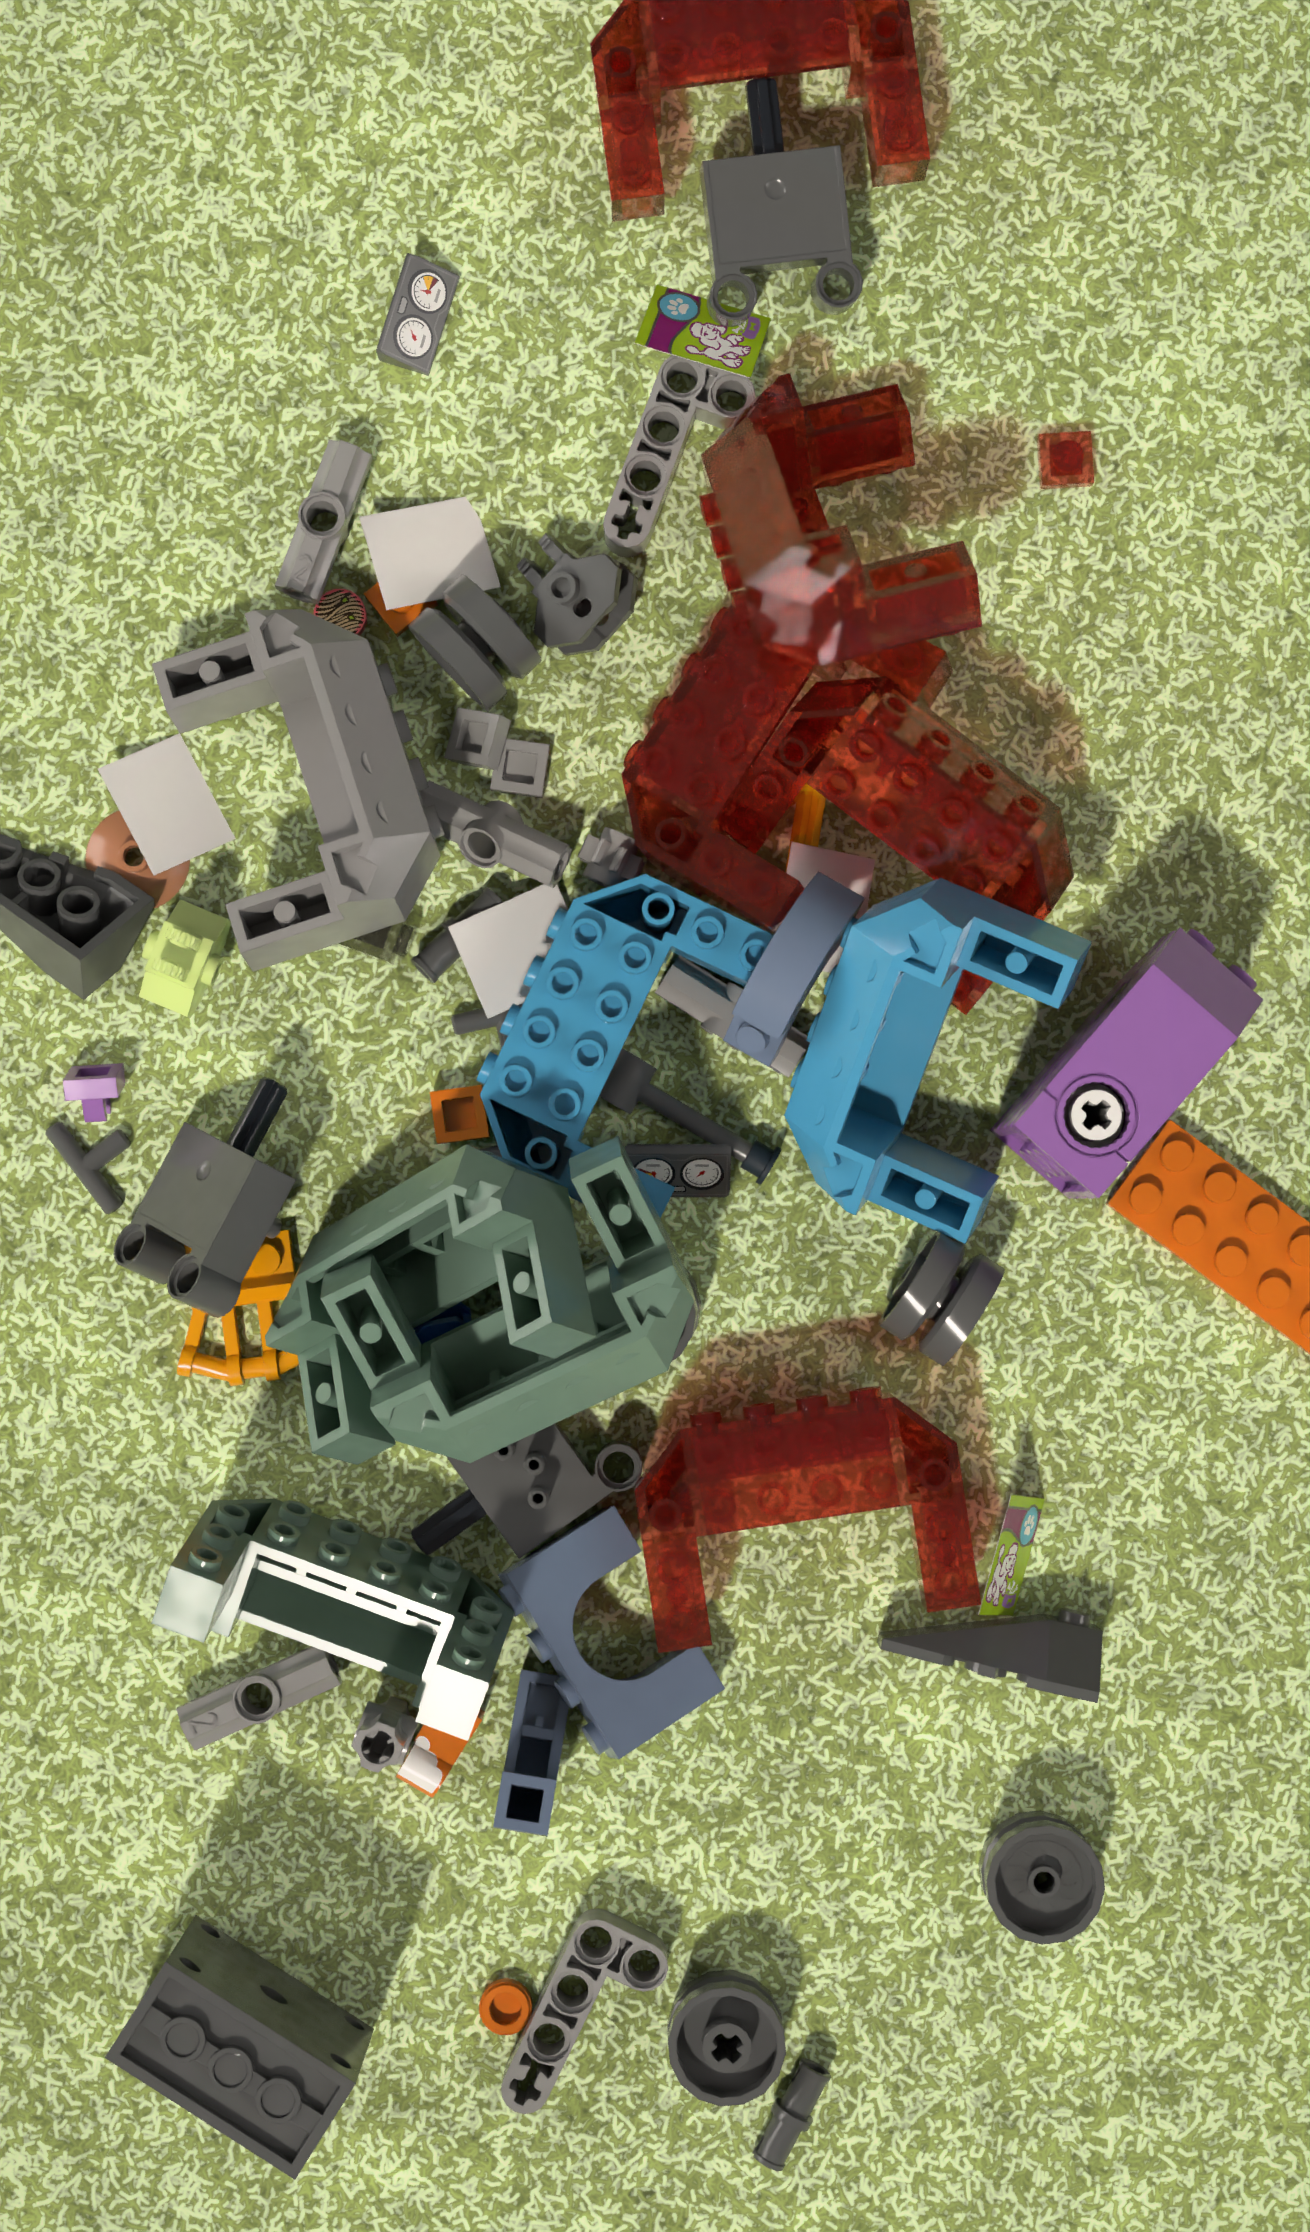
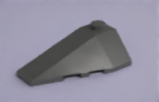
M0 834V930L47 975L85 1000L121 969L155 906L154 898L114 871L98 866L94 872L70 864L69 856L53 851L49 857L22 848L20 840Z
M1059 1608L1058 1616L1036 1614L880 1631L878 1633L877 1644L883 1650L947 1666H953L954 1660L965 1662L964 1668L994 1679L1006 1677L1007 1671L1017 1673L1016 1679L1027 1683L1026 1687L1090 1702H1098L1103 1631L1097 1625L1089 1623L1090 1614L1081 1611Z

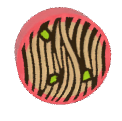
M330 590L322 595L319 605H315V616L360 636L366 628V608L359 596L350 590Z

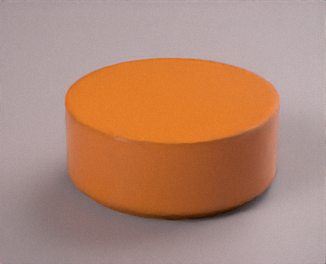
M509 1978L498 1979L489 1984L482 1993L479 2004L481 2020L490 2031L496 2034H515L527 2025L531 2017L532 1997L528 1989L519 1981Z

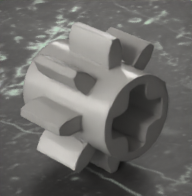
M608 827L604 828L599 839L588 834L577 856L580 858V861L587 863L583 876L605 888L638 877L645 865L644 859L636 856L640 843Z

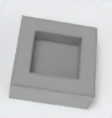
M458 707L444 758L463 765L497 771L511 720L499 714Z
M506 738L498 770H493L490 790L543 798L550 744Z

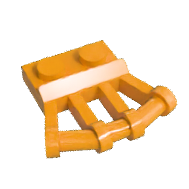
M290 1230L280 1231L274 1238L265 1237L241 1283L240 1295L236 1304L230 1312L221 1317L226 1359L198 1353L208 1314L192 1307V1316L185 1344L179 1358L177 1375L191 1378L192 1374L195 1373L227 1381L230 1386H239L245 1384V1379L266 1377L267 1382L281 1380L282 1374L299 1365L298 1355L285 1351L278 1352V1349L266 1346L265 1335L274 1320L272 1301L285 1299L296 1275ZM184 1245L186 1254H189L192 1249ZM257 1303L263 1356L242 1358L235 1306Z

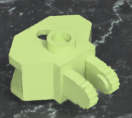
M180 899L168 920L164 921L161 930L153 929L145 943L142 958L148 961L144 968L146 971L139 997L191 1018L201 1002L207 985L213 986L222 968L224 957L220 955L227 940L231 926L230 920Z

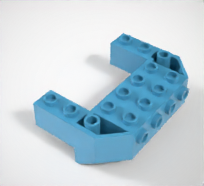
M647 874L575 898L569 910L559 907L546 936L554 939L545 959L538 955L535 956L523 981V984L531 989L522 1007L514 1003L512 1004L501 1026L500 1033L508 1037L499 1055L489 1052L476 1081L484 1084L480 1096L502 1158L518 1163L568 1188L569 1197L581 1203L583 1202L571 1180L569 1159L592 1148L580 1142L584 1135L583 1129L662 964H666L671 952L745 987L762 954L774 936ZM635 1168L661 1218L675 1187Z
M942 878L877 903L859 919L853 917L847 925L841 940L840 947L844 949L839 963L831 971L823 994L827 997L822 1011L816 1015L807 1036V1041L810 1044L806 1056L799 1062L792 1077L790 1087L794 1089L784 1114L816 1183L845 1211L856 1215L868 1200L966 1244L982 1221L999 1176L902 1133L963 971L965 969L1059 1009L1074 989L1092 941Z

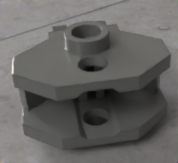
M545 533L538 543L542 546V550L556 562L554 567L545 575L543 569L537 563L525 557L517 564L518 570L535 587L531 592L538 598L534 633L547 647H558L567 656L599 651L634 612L638 578L625 564L606 554L576 558L560 542L548 533ZM609 614L607 622L598 626L599 621Z

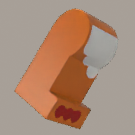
M481 1709L479 1710L469 1739L473 1736L474 1732L476 1731V1729L478 1728L479 1724L483 1719L485 1711ZM423 1724L413 1740L415 1743L395 1777L433 1798L468 1741Z

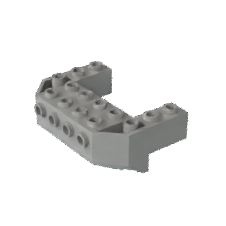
M302 609L253 610L244 613L249 626V632L152 664L166 712L180 734L275 702H279L323 838L324 844L319 845L318 848L326 871L225 904L240 954L253 972L406 921L441 856L435 838L444 836L435 805L425 807L420 794V790L429 788L420 759L416 757L409 760L404 743L413 740L404 710L394 712L389 696L398 693L389 664L385 663L378 666L368 639Z

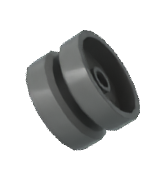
M461 575L443 592L445 606L459 623L457 626L441 611L427 607L408 627L419 643L472 700L489 712L507 694L505 681L491 664L493 661L510 676L523 679L542 660L535 647L523 634L519 625L508 612L471 579Z
M937 1231L920 1254L918 1253L901 1276L892 1293L893 1296L881 1316L879 1326L899 1339L904 1340L911 1337L928 1317L929 1319L919 1338V1351L941 1366H944L958 1351L984 1313L1003 1278L1005 1269L986 1256L978 1254L964 1265L957 1276H954L963 1259L965 1243Z
M1041 1810L1017 1813L998 1824L984 1842L978 1863L981 1888L1001 1925L1019 1939L1041 1945L1065 1942L1083 1932L1098 1914L1105 1891L1102 1865L1081 1831L1062 1816ZM1040 1872H1047L1049 1878L1047 1881L1039 1884L1035 1876Z
M734 1970L707 1972L688 1982L674 1999L667 2021L670 2065L680 2084L698 2100L717 2106L743 2105L764 2094L778 2078L786 2055L781 2010L771 1991L753 1976ZM722 2033L729 2040H722L717 2035Z

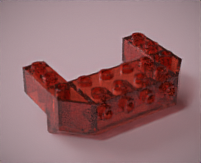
M623 0L590 43L598 128L601 134L612 222L664 215L665 193L655 126L656 124H661V91L751 80L761 77L841 68L845 98L861 99L872 187L925 181L930 162V152L908 0Z
M790 373L780 375L701 454L708 493L699 496L705 527H709L715 558L720 559V568L726 591L736 590V592H731L730 596L737 625L747 623L754 645L822 666L982 627L977 573L963 541L862 565L848 526L843 525L830 529L815 489L827 486H840L848 481L877 474H889L898 469L915 465L910 413L898 384L802 406Z
M812 575L737 594L729 607L724 606L719 610L710 627L711 636L702 650L694 651L685 662L681 672L682 681L673 695L665 696L656 707L652 718L653 726L643 741L637 740L630 747L623 763L625 769L621 774L635 843L650 863L699 897L702 894L708 896L745 920L773 935L805 888L796 878L732 841L717 820L811 674L813 673L832 685L837 686L847 671L925 716L953 673L946 651Z
M887 676L816 682L787 714L713 822L714 825L755 855L777 830L809 785L933 880L945 879L1042 921L1052 911L1074 878L1060 807ZM964 969L951 1005L967 1015L993 981Z
M881 1386L849 1390L850 1398L828 1401L827 1394L800 1397L795 1399V1407L775 1409L774 1402L746 1405L742 1407L743 1414L722 1417L721 1410L690 1414V1422L681 1423L677 1426L640 1476L634 1489L658 1653L712 1645L696 1537L906 1505L921 1603L927 1613L981 1605L957 1443L889 1392L881 1393Z

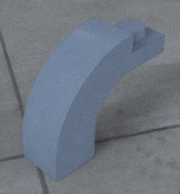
M817 872L791 907L762 954L732 1012L734 1017L723 1041L770 1067L778 1056L811 988L840 946L847 925L853 917L856 918L865 899L863 896L821 872Z
M521 1669L493 1828L548 1837L569 1709L554 1685V1681L560 1678L558 1675Z

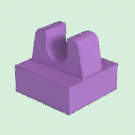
M124 1063L71 1066L63 1079L65 1101L81 1100L85 1122L107 1121V1114H111L110 1098H118L125 1086Z

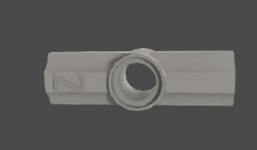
M329 439L309 495L299 506V522L275 583L277 590L291 598L319 605L340 546L348 538L349 522L373 460L370 453L362 450L357 445L343 440L335 441ZM320 513H332L338 518L335 526L329 531L320 532L310 527L314 517Z
M430 780L428 781L429 788L420 790L424 806L435 805L444 831V836L442 837L457 843L462 855L473 865L481 868H492L500 863L552 888L562 878L563 872L570 861L572 848L562 841L525 825L519 812L507 802L500 800L490 801L484 806Z
M679 955L663 978L655 994L701 1022L700 1027L712 1035L714 1033L724 1039L734 1017L732 1012L743 989L731 982L723 983L702 967ZM791 1027L778 1056L770 1065V1068L780 1075L782 1074L789 1078L809 1047L810 1042L807 1041V1035ZM727 1044L728 1046L732 1047L733 1049H735V1050H737V1051H740L739 1049L733 1047L732 1045Z
M311 1646L267 1667L252 1670L236 1681L178 1706L176 1710L180 1726L187 1741L190 1742L194 1750H197L250 1725L266 1722L283 1710L341 1685L342 1679L333 1654ZM261 1683L267 1686L272 1692V1705L260 1708L251 1704L247 1697L248 1685Z
M390 1696L387 1701L381 1704L368 1701L351 1745L360 1757L361 1767L379 1773L388 1765L403 1764L418 1722H415L416 1718H413L408 1710V1702Z

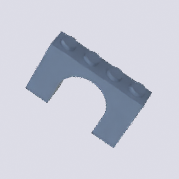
M613 1505L602 1508L498 1574L504 1585L498 1589V1592L503 1602L515 1612L514 1617L522 1614L532 1632L526 1635V1638L535 1655L542 1663L549 1660L560 1678L554 1681V1685L563 1701L570 1709L575 1706L579 1708L588 1723L582 1727V1731L593 1750L598 1755L605 1752L609 1758L620 1759L723 1691L725 1687L698 1643L686 1642L638 1674L624 1679H612L598 1673L580 1655L573 1635V1617L579 1599L592 1583L642 1551Z

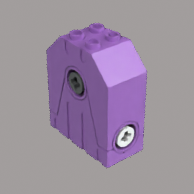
M1180 927L1161 937L1120 979L1020 1094L1019 1098L1013 1102L990 1129L995 1136L1068 1199L1100 1198L1126 1168L1127 1162L1133 1160L1237 1040L1263 1001L1253 991L1257 986L1253 978L1236 965L1232 964L1229 968L1224 966L1212 955L1216 950L1214 945L1194 929H1190L1186 933Z

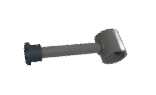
M622 1048L599 1097L630 1115L639 1101L710 1144H728V1146H731V1156L742 1162L740 1167L758 1177L756 1183L759 1185L763 1183L782 1150L780 1147L777 1146L773 1150L757 1140L752 1144L650 1084V1081L657 1069Z

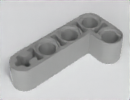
M671 355L663 362L604 517V538L611 552L620 557L630 558L638 556L645 551L651 540L695 419L725 430L740 429L749 422L753 414L755 390L748 377ZM686 374L693 378L696 386L687 393H677L667 383L675 375ZM735 392L742 396L745 404L741 409L731 412L722 409L717 403V399L723 393ZM666 422L673 425L677 429L678 434L673 440L664 443L653 439L649 431L657 423ZM651 471L657 475L660 483L655 489L645 492L636 489L632 485L631 480L638 472ZM630 504L638 508L636 514V531L638 533L631 532L627 540L619 538V528L616 525L624 526L630 514Z
M599 1908L589 1909L578 1917L532 2010L531 2017L505 2066L501 2092L504 2102L510 2109L521 2114L534 2113L545 2104L607 1976L642 1992L651 1991L662 1984L668 1971L667 1947L661 1938L607 1910ZM595 1926L602 1927L608 1931L611 1940L603 1947H590L583 1941L581 1936L585 1930ZM648 1950L657 1956L659 1962L655 1968L649 1971H640L631 1965L629 1959L637 1951ZM568 1975H576L584 1979L588 1987L582 1994L570 1996L561 1991L558 1983ZM550 2023L561 2028L564 2036L557 2043L547 2044L538 2039L535 2031L541 2025ZM531 2059H534L539 2063L536 2069L535 2084L529 2085L526 2091H521L517 2088L518 2080L522 2081L526 2077L531 2066Z

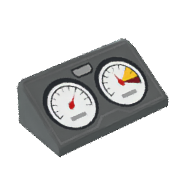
M407 253L377 345L376 353L379 361L429 376L460 279L459 275L417 255Z
M627 1144L625 1146V1150L634 1168L675 1187L671 1197L725 1198L730 1193L731 1146H728V1144Z

